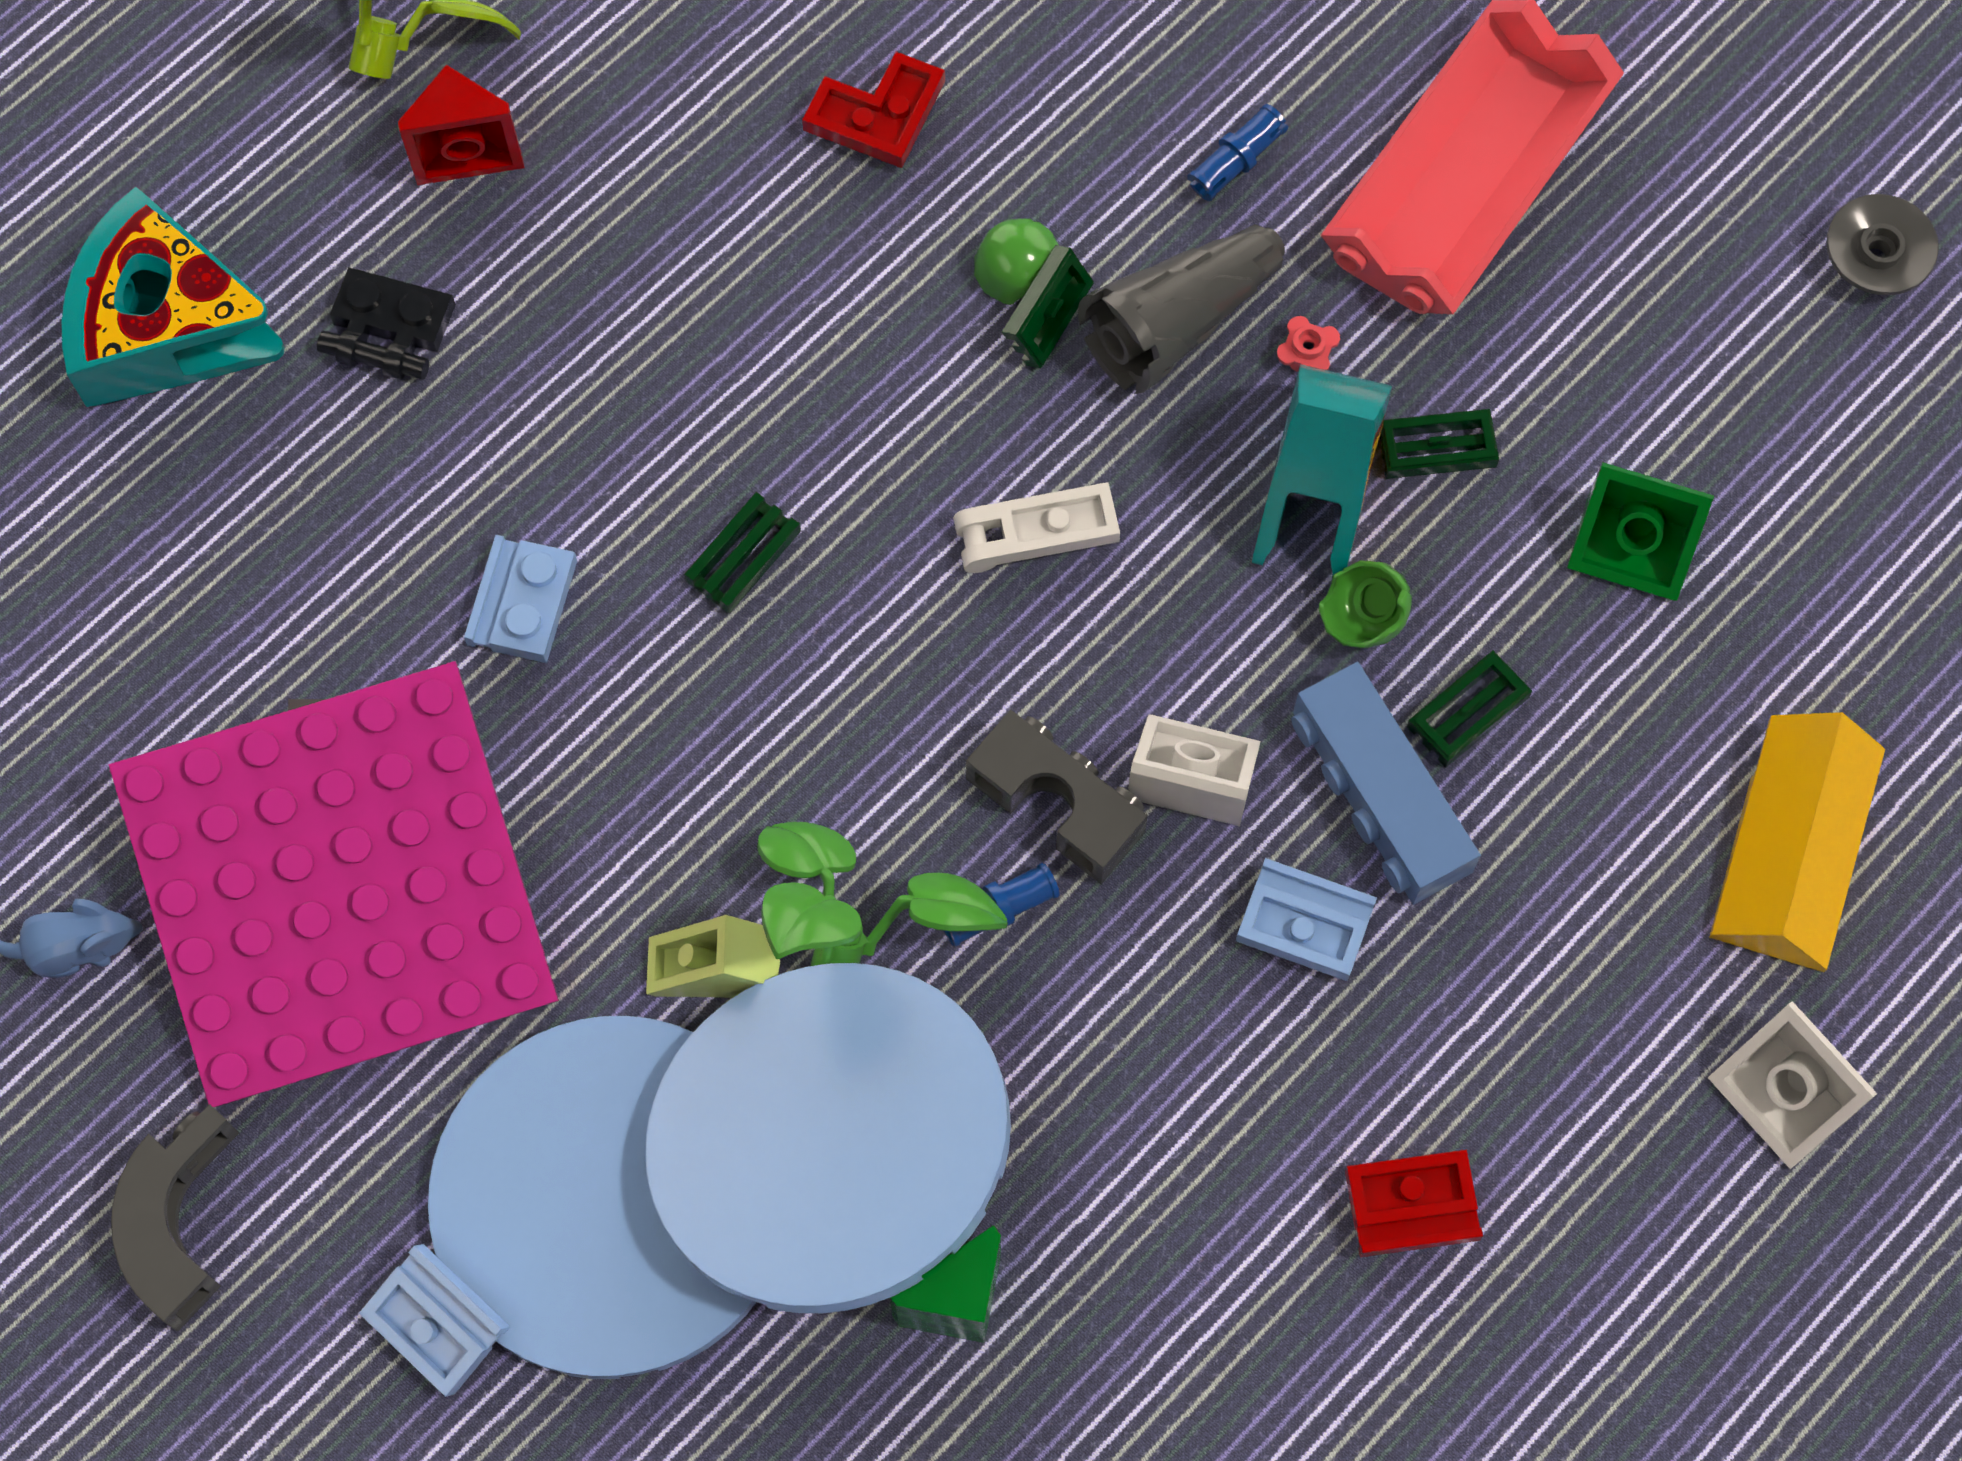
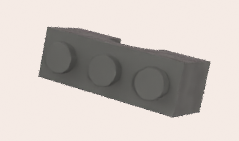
M1010 709L967 758L966 779L1010 814L1027 796L1036 792H1052L1064 798L1070 805L1072 814L1057 831L1056 850L1102 885L1145 834L1148 815L1143 812L1144 805L1133 793L1124 787L1118 786L1114 790L1097 776L1099 774L1097 768L1085 756L1076 751L1068 754L1052 742L1054 739L1052 733L1037 719L1027 716L1024 720Z

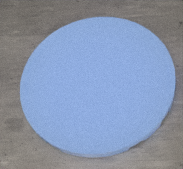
M830 963L788 971L766 979L764 984H756L744 990L718 1008L688 1037L665 1072L653 1101L646 1135V1170L654 1206L674 1243L693 1266L712 1283L732 1295L737 1294L748 1300L765 1304L769 1309L792 1313L823 1314L868 1306L895 1296L922 1281L923 1274L935 1267L951 1252L955 1254L962 1247L986 1215L985 1208L996 1188L998 1179L1003 1177L1009 1152L1011 1119L1007 1089L996 1057L984 1034L972 1018L955 1001L921 979L898 970L858 963Z
M634 1016L593 1017L555 1026L523 1041L498 1058L476 1079L451 1114L440 1137L429 1181L428 1214L435 1255L510 1326L506 1333L502 1334L496 1342L521 1359L572 1377L588 1379H620V1377L639 1375L655 1370L661 1371L687 1361L711 1347L728 1334L756 1304L754 1301L737 1294L732 1295L723 1290L693 1266L679 1250L665 1229L654 1206L648 1185L646 1135L653 1101L665 1072L677 1052L693 1033L692 1031L671 1023Z

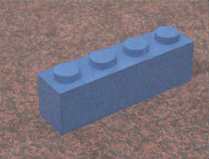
M1357 661L1299 692L1293 711L1295 716L1291 718L1294 730L1306 747L1309 748L1313 745L1324 762L1321 765V770L1330 789L1337 796L1344 794L1355 811L1351 814V817L1360 837L1367 844L1374 842L1385 860L1382 862V869L1392 888L1397 893L1404 891L1411 903L1415 905L1472 874L1481 854L1359 662Z

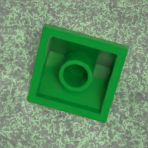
M1602 462L1586 501L1567 568L1677 601L1714 495Z
M994 1225L963 1245L955 1254L951 1253L935 1267L923 1274V1280L916 1285L890 1297L892 1315L899 1327L985 1343L1001 1259V1234Z

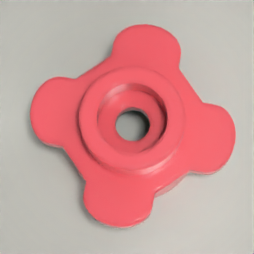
M1296 316L1290 319L1287 325L1289 334L1286 342L1279 345L1277 349L1278 360L1282 364L1290 366L1296 372L1299 371L1300 364L1329 370V354L1331 349L1337 347L1340 342L1338 330L1332 326L1322 328L1313 325L1304 316ZM1306 342H1311L1314 347L1312 349H1306L1304 348L1303 344Z

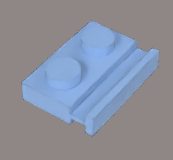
M495 535L464 635L467 646L476 647V645L491 648L493 652L547 663L577 564L575 552L520 540L519 543L505 540L504 536Z
M1265 858L1239 928L1236 942L1348 981L1377 897Z
M424 1244L415 1245L408 1252L410 1254L401 1266L395 1268L359 1314L431 1384L447 1397L454 1395L492 1350V1345L502 1334L506 1333L510 1326Z

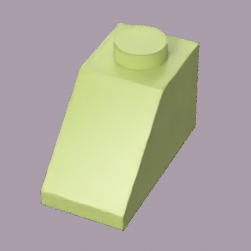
M723 915L649 937L646 994L655 997L734 998L744 990L756 984H764L766 979L777 976L780 959L775 958L767 941L763 925Z

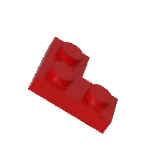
M895 52L874 95L824 76L802 119L803 131L902 168L945 83V70Z

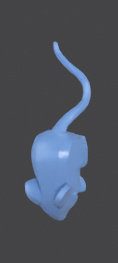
M75 899L72 904L73 912L41 913L26 919L20 930L19 942L13 944L0 940V954L12 959H24L28 968L41 977L59 978L75 974L79 971L80 965L91 963L101 967L109 965L111 962L110 956L120 952L132 938L143 930V926L139 921L108 910L94 901Z

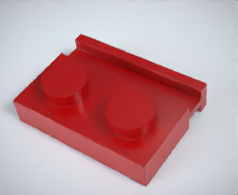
M1467 1150L1346 1167L1345 1176L1355 1231H1357L1360 1258L1476 1242L1482 1239L1483 1232L1482 1227L1479 1225L1478 1206Z

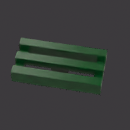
M1055 245L1002 330L1006 339L1015 340L1011 346L1017 353L1024 354L1022 361L1026 366L1042 368L1078 310L1080 301L1087 295L1094 284L1093 279L1070 247Z
M1490 409L1388 419L1383 422L1379 439L1382 441L1381 453L1382 459H1385L1384 471L1386 479L1497 468L1499 455ZM1475 428H1481L1482 433L1454 437L1449 435L1436 436L1426 440L1395 443L1394 437ZM1481 448H1484V450H1475V451L1456 452V453H1447V454L1428 455V456H1419V457H1409V458H1400V459H1398V457H1405V456H1415V455L1434 454V453H1443V452H1453V451H1462V450H1472V449H1481Z
M755 492L684 574L686 582L730 614L801 532L800 523L792 517L790 519L786 518L781 509L775 505L771 507L766 503L762 495ZM760 515L762 517L713 575L708 580H705L704 578ZM772 527L778 528L780 531L725 594L721 592L719 588L746 560Z
M1492 650L1410 718L1406 727L1414 735L1418 733L1423 738L1422 744L1429 751L1433 749L1439 755L1438 761L1446 768L1528 700L1532 690ZM1494 670L1499 677L1437 729L1434 730L1431 727L1430 721L1490 671ZM1509 686L1513 690L1509 696L1450 745L1444 740Z

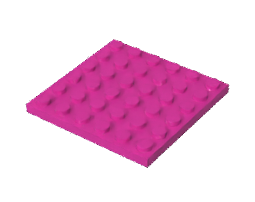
M456 661L108 764L208 1105L210 1104L213 1108L559 1001Z

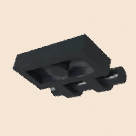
M348 267L330 312L333 324L347 328V330L343 331L341 335L323 330L318 337L317 351L335 356L337 363L351 367L362 363L383 369V374L401 380L406 375L424 380L427 376L430 362L428 358L414 355L415 349L419 347L438 352L456 305L453 295ZM371 334L393 340L394 342L389 347L369 343L367 340Z

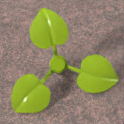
M359 0V25L356 28L348 68L363 75L391 79L397 50L408 51L410 38L422 19L429 14H448L494 22L503 26L518 40H520L521 31L500 12L482 3L472 0L422 1L401 35L395 33L397 23L371 16L372 0Z

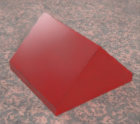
M448 65L444 66L398 121L399 131L417 185L525 168L509 103Z

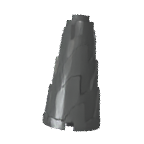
M1254 224L1232 236L1214 240L1199 248L1189 249L1150 268L1122 277L1104 287L1095 289L1083 297L1078 307L1079 325L1091 319L1095 331L1086 336L1084 340L1100 367L1124 390L1136 384V392L1134 394L1144 393L1157 385L1163 377L1170 373L1178 361L1207 339L1223 319L1234 312L1237 306L1258 290L1257 287L1282 267V256L1285 254V247L1281 237L1272 228H1264Z

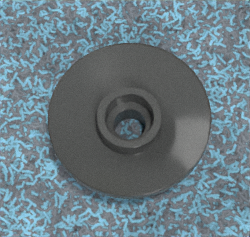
M1887 194L1865 195L1845 204L1834 216L1826 239L1830 261L1839 275L1854 287L1876 295H1897L1919 286L1933 270L1939 251L1938 237L1929 218L1914 204ZM1870 249L1881 250L1886 258L1874 255Z

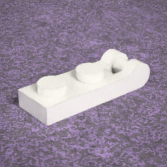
M1108 482L972 507L957 512L953 517L956 533L964 539L965 549L961 552L964 570L969 573L988 571L1000 564L1120 542V530ZM1001 527L1003 539L987 542L985 532L989 529Z

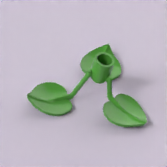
M785 822L766 826L759 835L757 849L762 860L769 867L777 872L797 878H811L819 875L823 882V894L810 885L795 882L774 885L765 893L762 902L761 918L767 941L776 959L802 950L814 949L810 966L830 963L860 964L862 955H874L878 941L897 916L905 909H909V916L916 923L937 930L980 931L1007 928L1008 923L1005 914L979 886L953 874L925 873L914 876L909 880L907 886L909 895L899 896L870 935L866 937L862 932L863 927L858 912L851 905L836 900L834 897L835 879L833 873L852 871L856 864V853L846 838L828 827L808 822Z

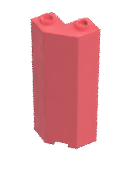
M1492 0L1322 232L1321 237L1334 252L1333 257L1336 263L1345 271L1416 313L1454 314L1623 76V70L1599 34L1558 35L1535 0Z

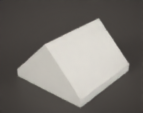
M1148 714L1132 762L1128 790L1143 803L1240 826L1261 741Z
M1793 1001L1708 1077L1789 1169L1793 1168L1877 1095L1874 1089Z

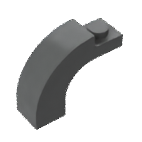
M210 1104L201 1113L198 1111L191 1113L177 1126L172 1136L174 1141L166 1149L148 1133L129 1158L119 1179L112 1205L111 1229L113 1246L119 1267L127 1283L139 1299L155 1315L177 1332L221 1287L217 1281L191 1258L182 1243L179 1232V1211L186 1191L203 1170L239 1134Z

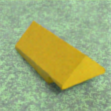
M1843 712L1771 715L1769 718L1756 771L1749 782L1709 938L1817 971L1825 972L1827 970L1885 748Z

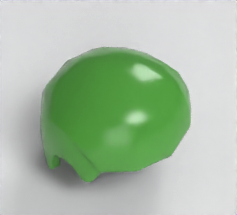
M1031 218L1005 220L995 225L985 235L974 257V276L984 293L1003 304L1012 305L1020 298H1023L1053 248L1059 244L1053 233L1040 222H1034Z
M1360 560L1332 576V583L1328 593L1319 602V613L1326 632L1343 646L1369 649L1387 644L1399 635L1407 623L1412 605L1410 587L1401 573L1384 562Z

